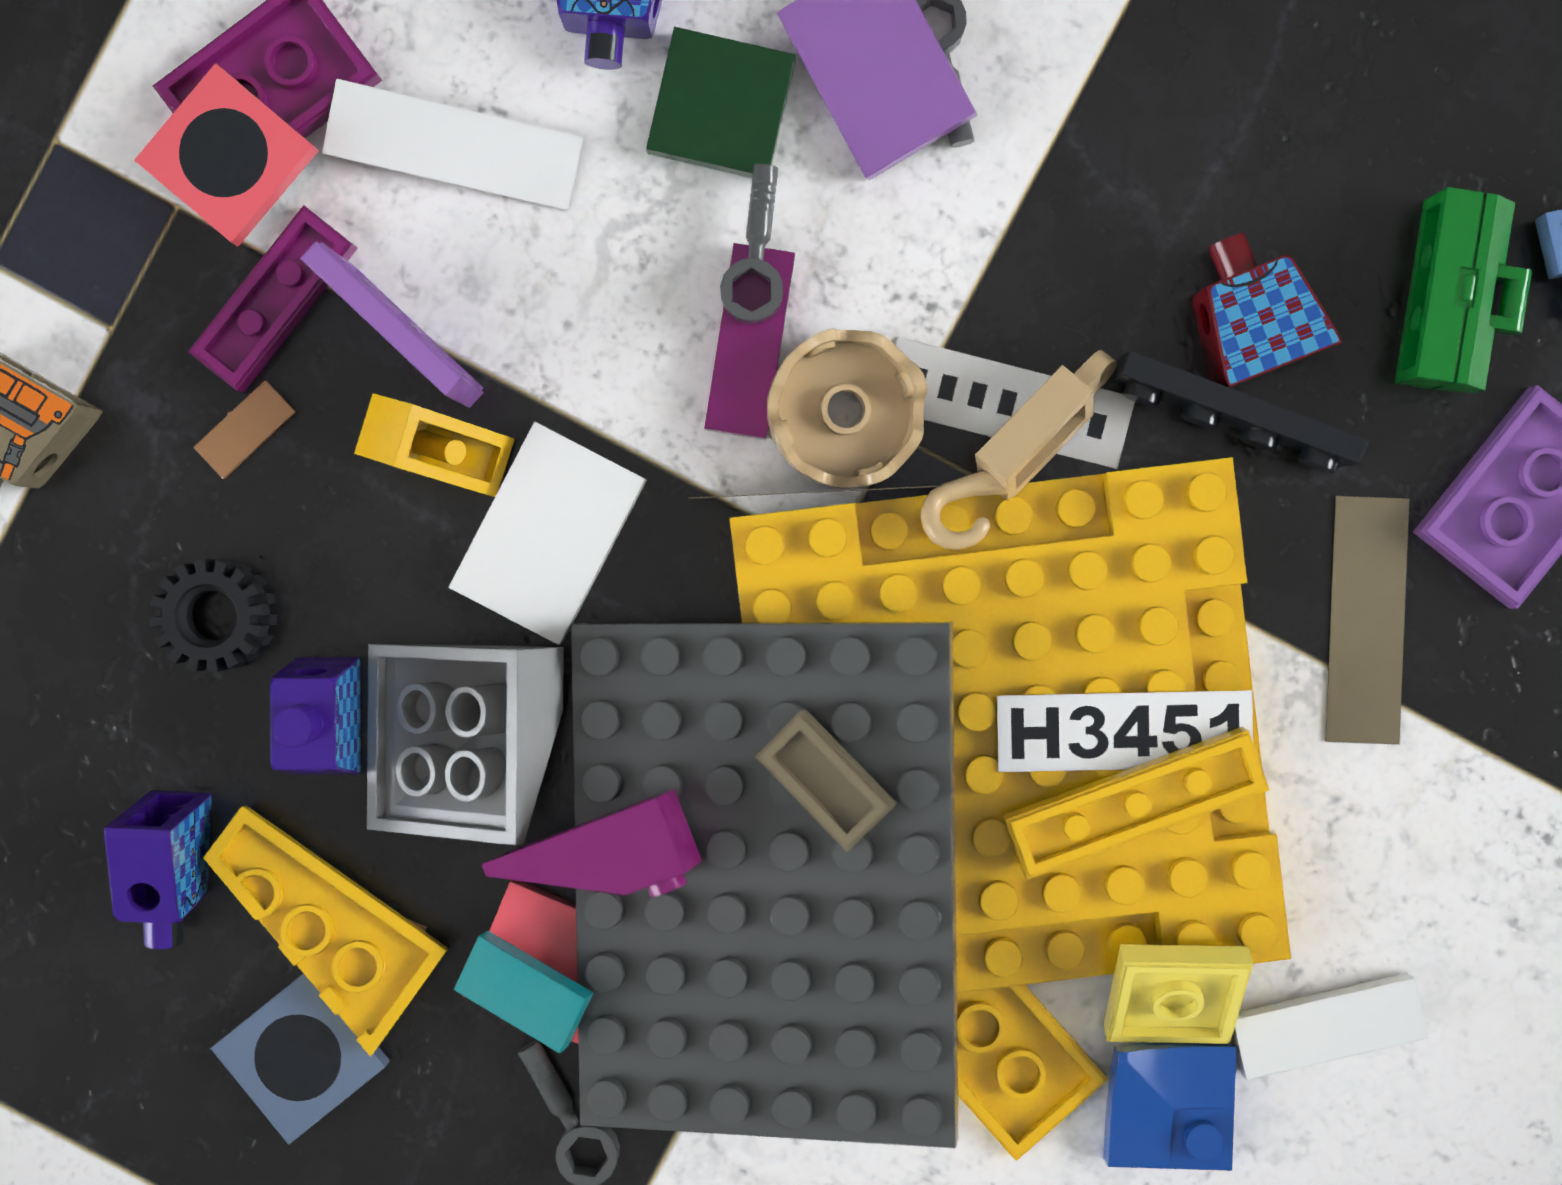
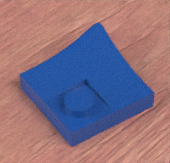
M1231 1041L1228 1044L1135 1043L1115 1046L1109 1077L1103 1159L1107 1166L1232 1171L1236 1046Z

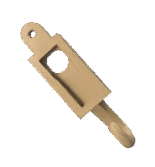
M1098 350L1074 374L1062 365L975 454L977 473L940 485L941 487H936L930 491L924 500L920 513L923 530L929 539L944 549L953 550L971 547L981 541L990 529L988 519L984 517L978 518L967 531H950L941 522L940 513L942 508L952 501L970 496L1000 495L1008 501L1011 497H1015L1093 416L1094 394L1113 374L1117 361L1103 350Z

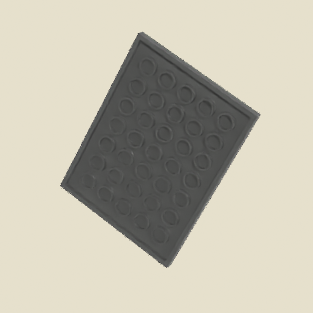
M953 622L572 624L575 826L675 789L702 862L684 874L687 884L653 898L650 897L647 887L627 895L576 889L578 984L594 993L578 1025L580 1125L956 1148L959 1133ZM803 709H806L897 803L848 852L839 845L755 757Z

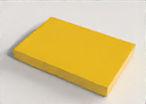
M1026 985L957 993L958 1096L1017 1161L1109 1079Z

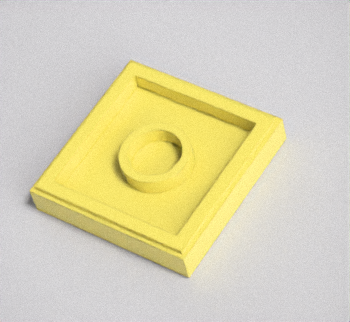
M1120 944L1103 1022L1106 1041L1230 1043L1253 967L1249 946Z

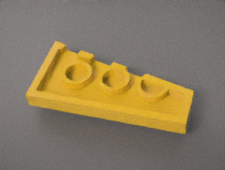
M241 806L203 857L255 920H259L279 944L278 948L293 966L297 965L320 992V998L335 1015L338 1014L358 1037L356 1039L370 1057L375 1053L449 949L248 806Z

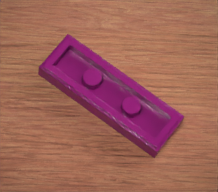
M303 205L189 349L188 353L236 391L244 393L328 287V284L300 258L315 242L319 244L323 242L346 260H349L358 248Z
M733 244L730 266L742 259H748L749 245ZM765 248L763 261L772 265L782 279L783 299L780 309L771 319L761 324L748 325L736 321L723 307L704 427L707 431L766 440L768 431L767 397L772 379L778 368L795 261L794 252ZM753 272L733 283V302L751 312L771 301V282Z

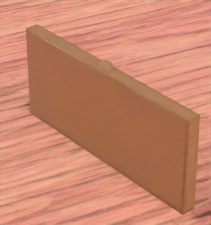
M265 380L233 411H228L227 416L193 448L222 479H226L283 426L296 411Z

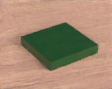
M674 26L647 142V154L752 178L754 164L772 165L796 63V54Z

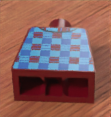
M1244 232L1223 239L1208 247L1221 281L1213 283L1194 294L1193 307L1209 380L1232 387L1342 343L1338 331L1295 260L1287 254L1257 266Z

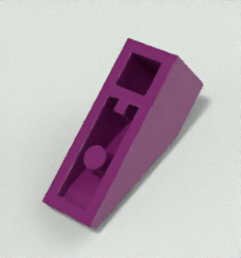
M672 789L508 851L483 863L482 867L486 877L627 895L647 887L650 897L653 898L687 884L684 874L702 862L676 791Z

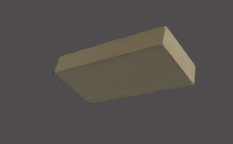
M806 709L801 710L755 756L846 852L897 804Z

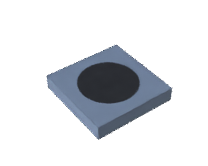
M304 973L210 1048L288 1145L384 1069L390 1062L379 1047L371 1057L357 1042L356 1039L358 1037L338 1014L335 1015L319 996L320 992Z

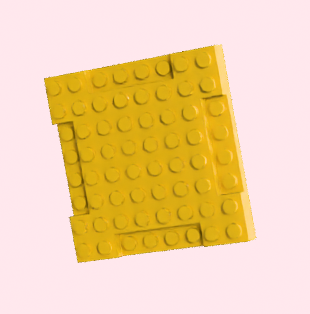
M1233 457L1030 482L1015 497H1011L1009 501L1003 499L1000 495L970 496L946 504L940 513L942 524L950 531H967L980 517H984L990 522V529L981 541L974 546L960 550L944 549L933 543L924 532L920 513L924 500L928 495L730 518L742 623L953 622L957 993L1114 974L1120 944L1249 946L1253 964L1291 959L1277 834L1269 830L1265 792L1028 880L1023 874L1002 816L1124 770L998 772L997 696L1252 690L1253 744L1262 767L1241 584L1247 583Z

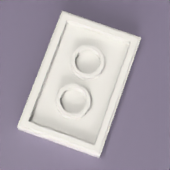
M534 421L448 588L561 645L647 480Z

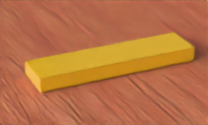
M1240 727L1002 816L1023 874L1028 880L1270 789L1249 730Z

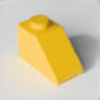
M372 394L354 454L495 497L499 491L515 439L414 404Z

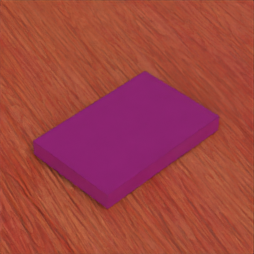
M266 0L155 83L153 88L171 112L174 113L216 63L302 137L306 138L328 122L336 79L370 87L376 86L382 79L323 0Z

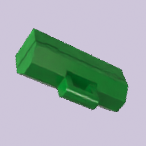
M1447 187L1424 200L1394 384L1447 392L1477 393L1485 391L1494 333L1504 335L1522 334L1530 288L1531 270L1505 265L1515 202L1497 194H1484V192ZM1501 283L1503 285L1498 316L1491 315L1495 284Z

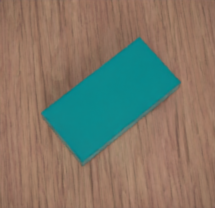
M488 930L478 936L454 988L456 992L559 1054L569 1046L594 994Z

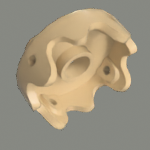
M828 329L819 332L797 346L782 362L772 379L767 397V421L772 440L787 463L796 472L815 483L834 488H856L879 483L891 477L907 461L922 440L927 383L919 366L901 352L888 338L879 333ZM838 392L853 394L861 404V417L857 424L851 428L837 426L828 415V403L831 397Z

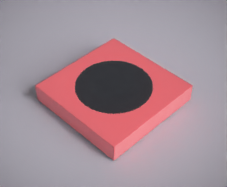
M215 63L134 161L227 240L239 246L319 150Z

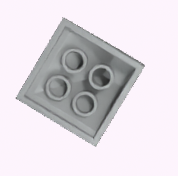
M368 644L367 830L506 845L524 844L563 712L564 647Z

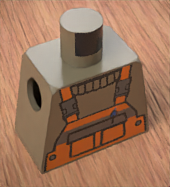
M0 353V488L3 482L6 481L19 487L39 489L47 483L97 422L103 411Z

